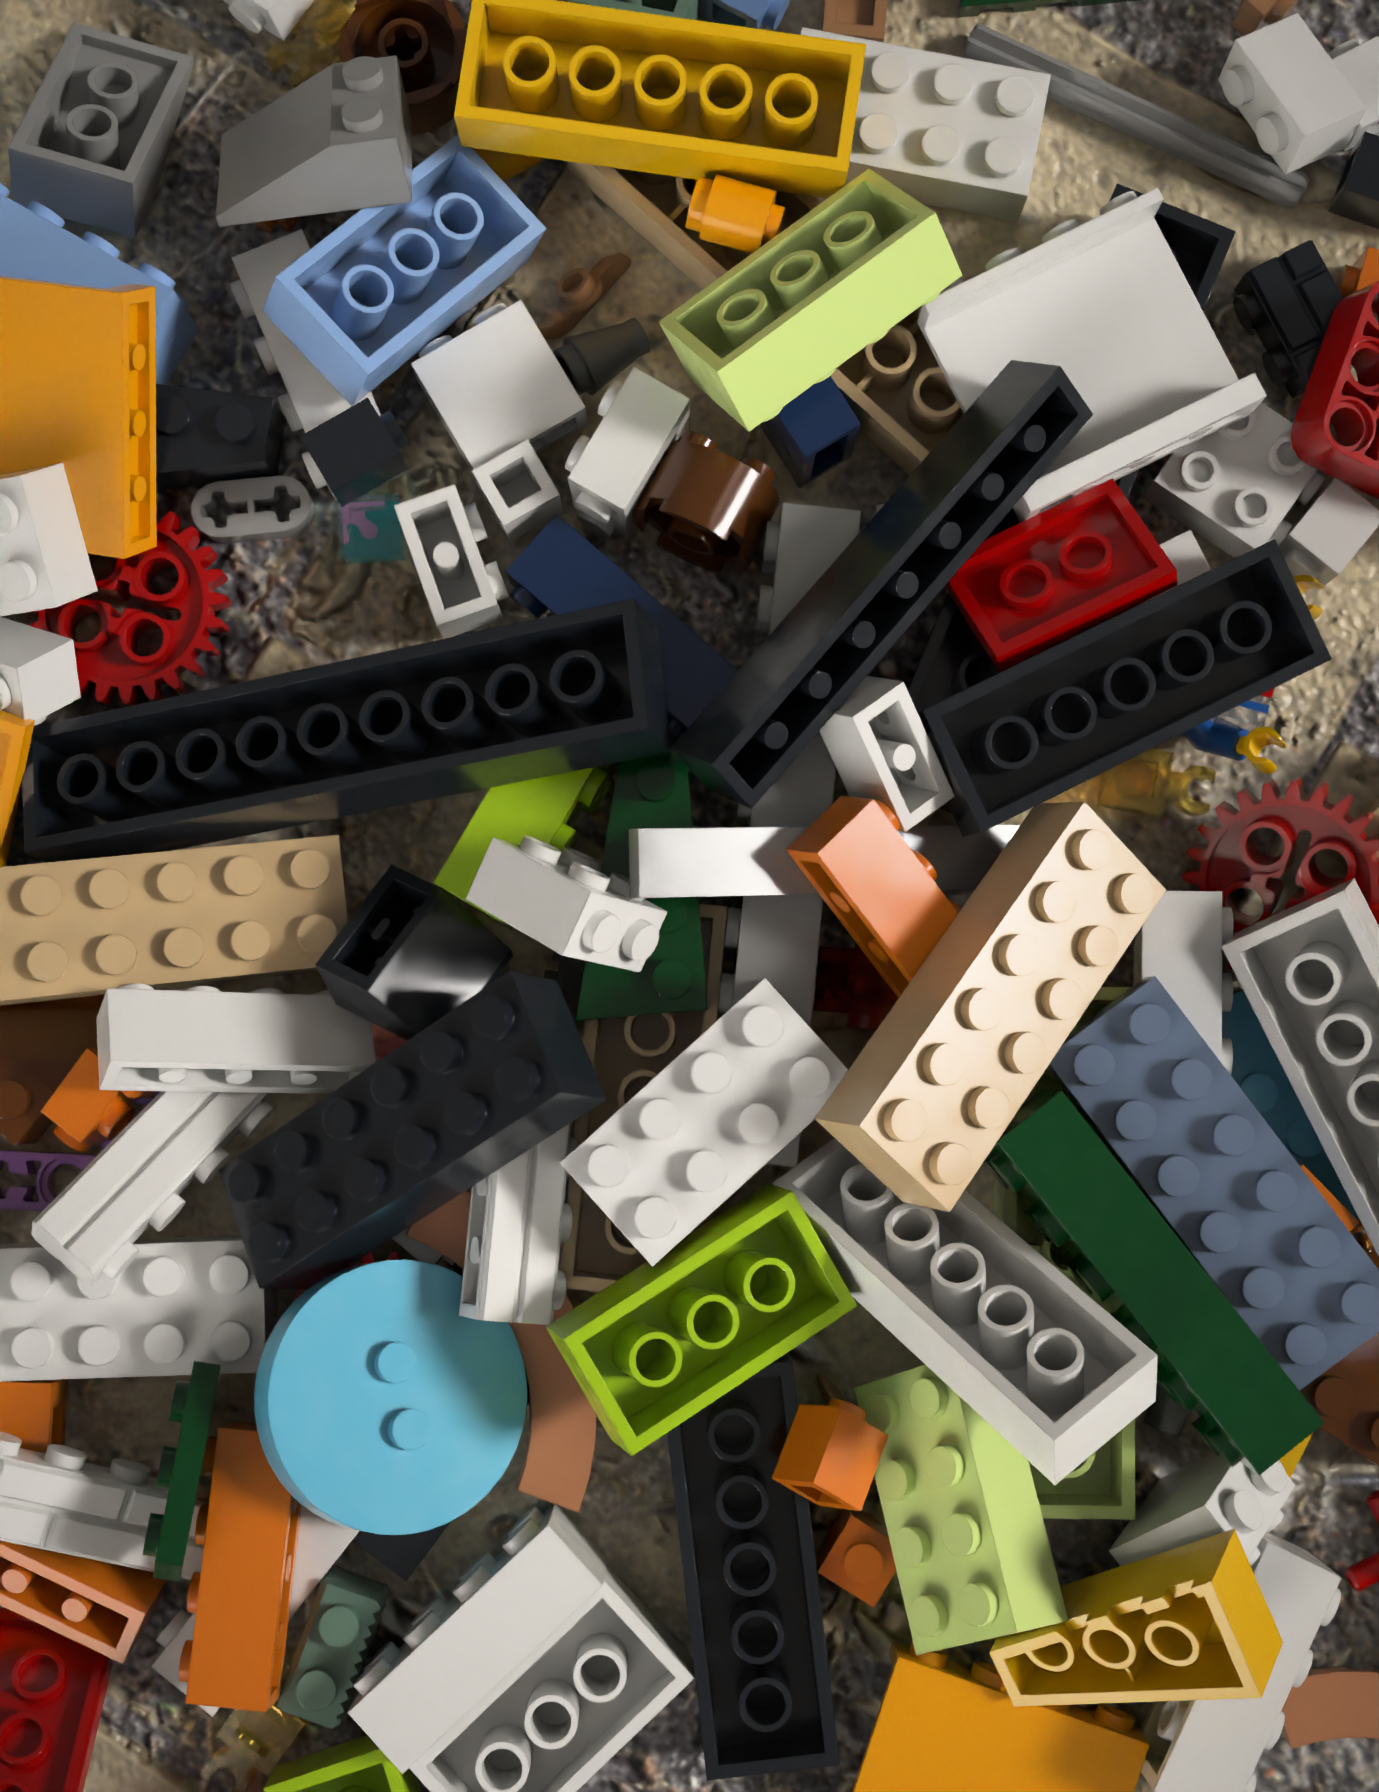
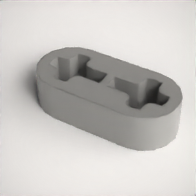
M270 476L210 483L196 493L191 506V515L195 525L208 539L221 544L286 539L299 536L309 528L314 519L315 506L309 492L301 482L288 476ZM285 492L289 494L295 503H301L300 508L290 510V520L281 522L280 518L273 511L259 512V507L279 504V494ZM223 498L226 499L233 509H248V513L228 516L227 526L219 528L212 518L207 517V512L217 510V500Z

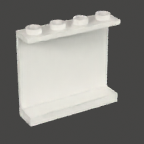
M1158 188L1139 197L1136 196L1134 191L1121 194L1100 209V216L1080 226L1076 219L1066 221L1047 232L1042 237L1043 244L1021 254L1019 248H1012L1002 252L985 264L984 273L965 282L962 281L961 277L943 289L935 300L921 307L917 323L963 413L969 409L1011 360L1061 366L1093 413L1086 424L1014 505L1013 510L1020 523L1113 478L1116 481L1252 414L1267 396L1255 373L1240 380L1236 376L1154 218L1164 200Z

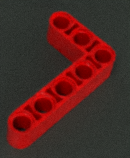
M1376 281L1347 295L1335 307L1292 425L1291 442L1298 458L1307 465L1378 500L1379 281ZM1371 307H1373L1377 314L1378 322L1373 316ZM1350 365L1354 367L1358 381L1354 379ZM1329 423H1331L1334 429L1336 430V441L1330 434Z

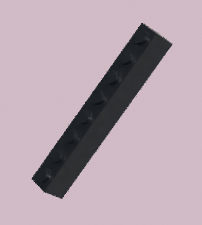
M1011 360L671 748L710 791L752 809L1092 417L1093 413L1061 366Z

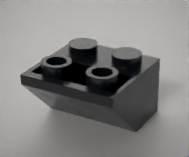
M391 864L315 965L336 1005L408 1041L493 983L511 960L513 954L506 944L444 889Z

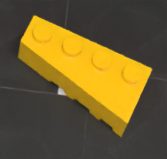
M1234 1528L1060 1586L1069 1621L997 1637L989 1652L1014 1707L1262 1698L1283 1641Z

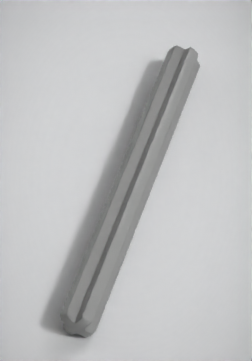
M976 25L965 43L963 58L1051 74L1047 94L1048 99L1288 209L1294 208L1299 203L1307 188L1309 177L1306 173L1295 170L1285 175L1275 160L1265 154L988 27Z

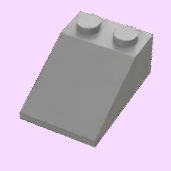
M73 22L8 146L13 201L27 207L29 202L33 200L49 208L61 218L136 238L157 192L194 67L193 56Z
M397 55L380 58L361 56L348 62L331 64L222 134L216 219L219 227L412 202V118Z

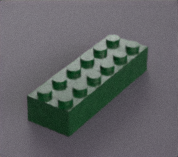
M1041 1089L1021 1105L985 1159V1165L1005 1189L1011 1188L1015 1193L1021 1190L1032 1203L1023 1212L1048 1243L1053 1241L1057 1247L1064 1244L1073 1255V1258L1065 1265L1082 1288L1090 1296L1094 1294L1101 1302L1107 1299L1115 1309L1110 1315L1158 1355L1157 1383L1173 1402L1176 1403L1178 1401L1188 1412L1194 1409L1200 1416L1191 1425L1217 1457L1221 1455L1232 1468L1241 1462L1258 1475H1261L1325 1422L1062 1090Z

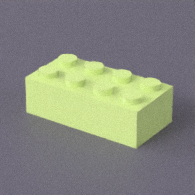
M867 169L668 314L659 323L690 380L750 432L760 423L766 422L778 415L786 404L812 385L830 377L838 366L861 349L882 339L891 327L917 308L935 300L941 291L960 278L962 273L936 212L873 170Z
M926 1365L855 1387L858 1407L867 1413L865 1421L888 1435L874 1476L916 1655L1069 1621L1029 1461Z

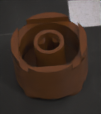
M358 0L354 5L356 10L349 18L346 26L345 24L343 25L340 34L339 46L342 62H348L361 56L380 58L397 55L412 118V134L429 132L448 123L454 118L467 36L458 10L449 0ZM413 56L411 60L401 61L405 57Z
M683 431L679 441L670 444L633 512L632 519L642 533L647 523H649L660 532L656 544L686 562L719 573L725 562L736 564L735 574H744L747 572L765 535L767 521L772 520L780 503L779 495L772 486L776 473L771 467L760 460L742 457L739 461L718 451L716 444L708 437L694 431Z

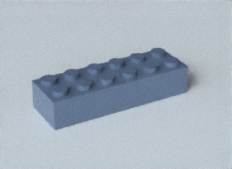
M1156 976L1143 978L1068 1035L1047 1068L1127 1174L1299 1391L1379 1332L1378 1268Z

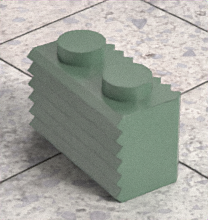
M331 1566V1569L321 1580L276 1706L278 1709L330 1729L341 1724L355 1693L353 1684L362 1672L363 1664L369 1655L368 1650L373 1643L372 1639L377 1632L376 1627L382 1618L381 1613L386 1607L385 1602L391 1593L387 1584L340 1567Z

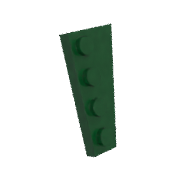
M673 749L669 753L618 763L600 871L609 878L611 873H617L629 878V829L693 828L688 767ZM698 897L645 898V900L668 912L659 930V940L655 950L646 959L640 973L585 961L576 1021L708 1010Z

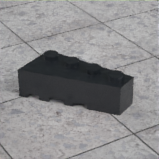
M156 384V494L163 493L162 490L189 486H195L196 489H199L207 484L218 481L278 476L286 418L274 399Z

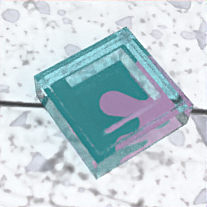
M400 494L361 496L343 507L337 501L339 555L343 564L405 560L404 533L394 505L402 503Z

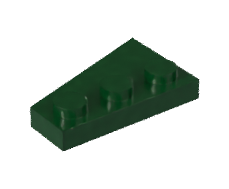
M194 1361L190 1383L176 1381L169 1421L182 1423L177 1448L163 1447L156 1487L169 1489L164 1515L150 1513L143 1548V1555L156 1557L153 1578L179 1582L181 1579L221 1365Z

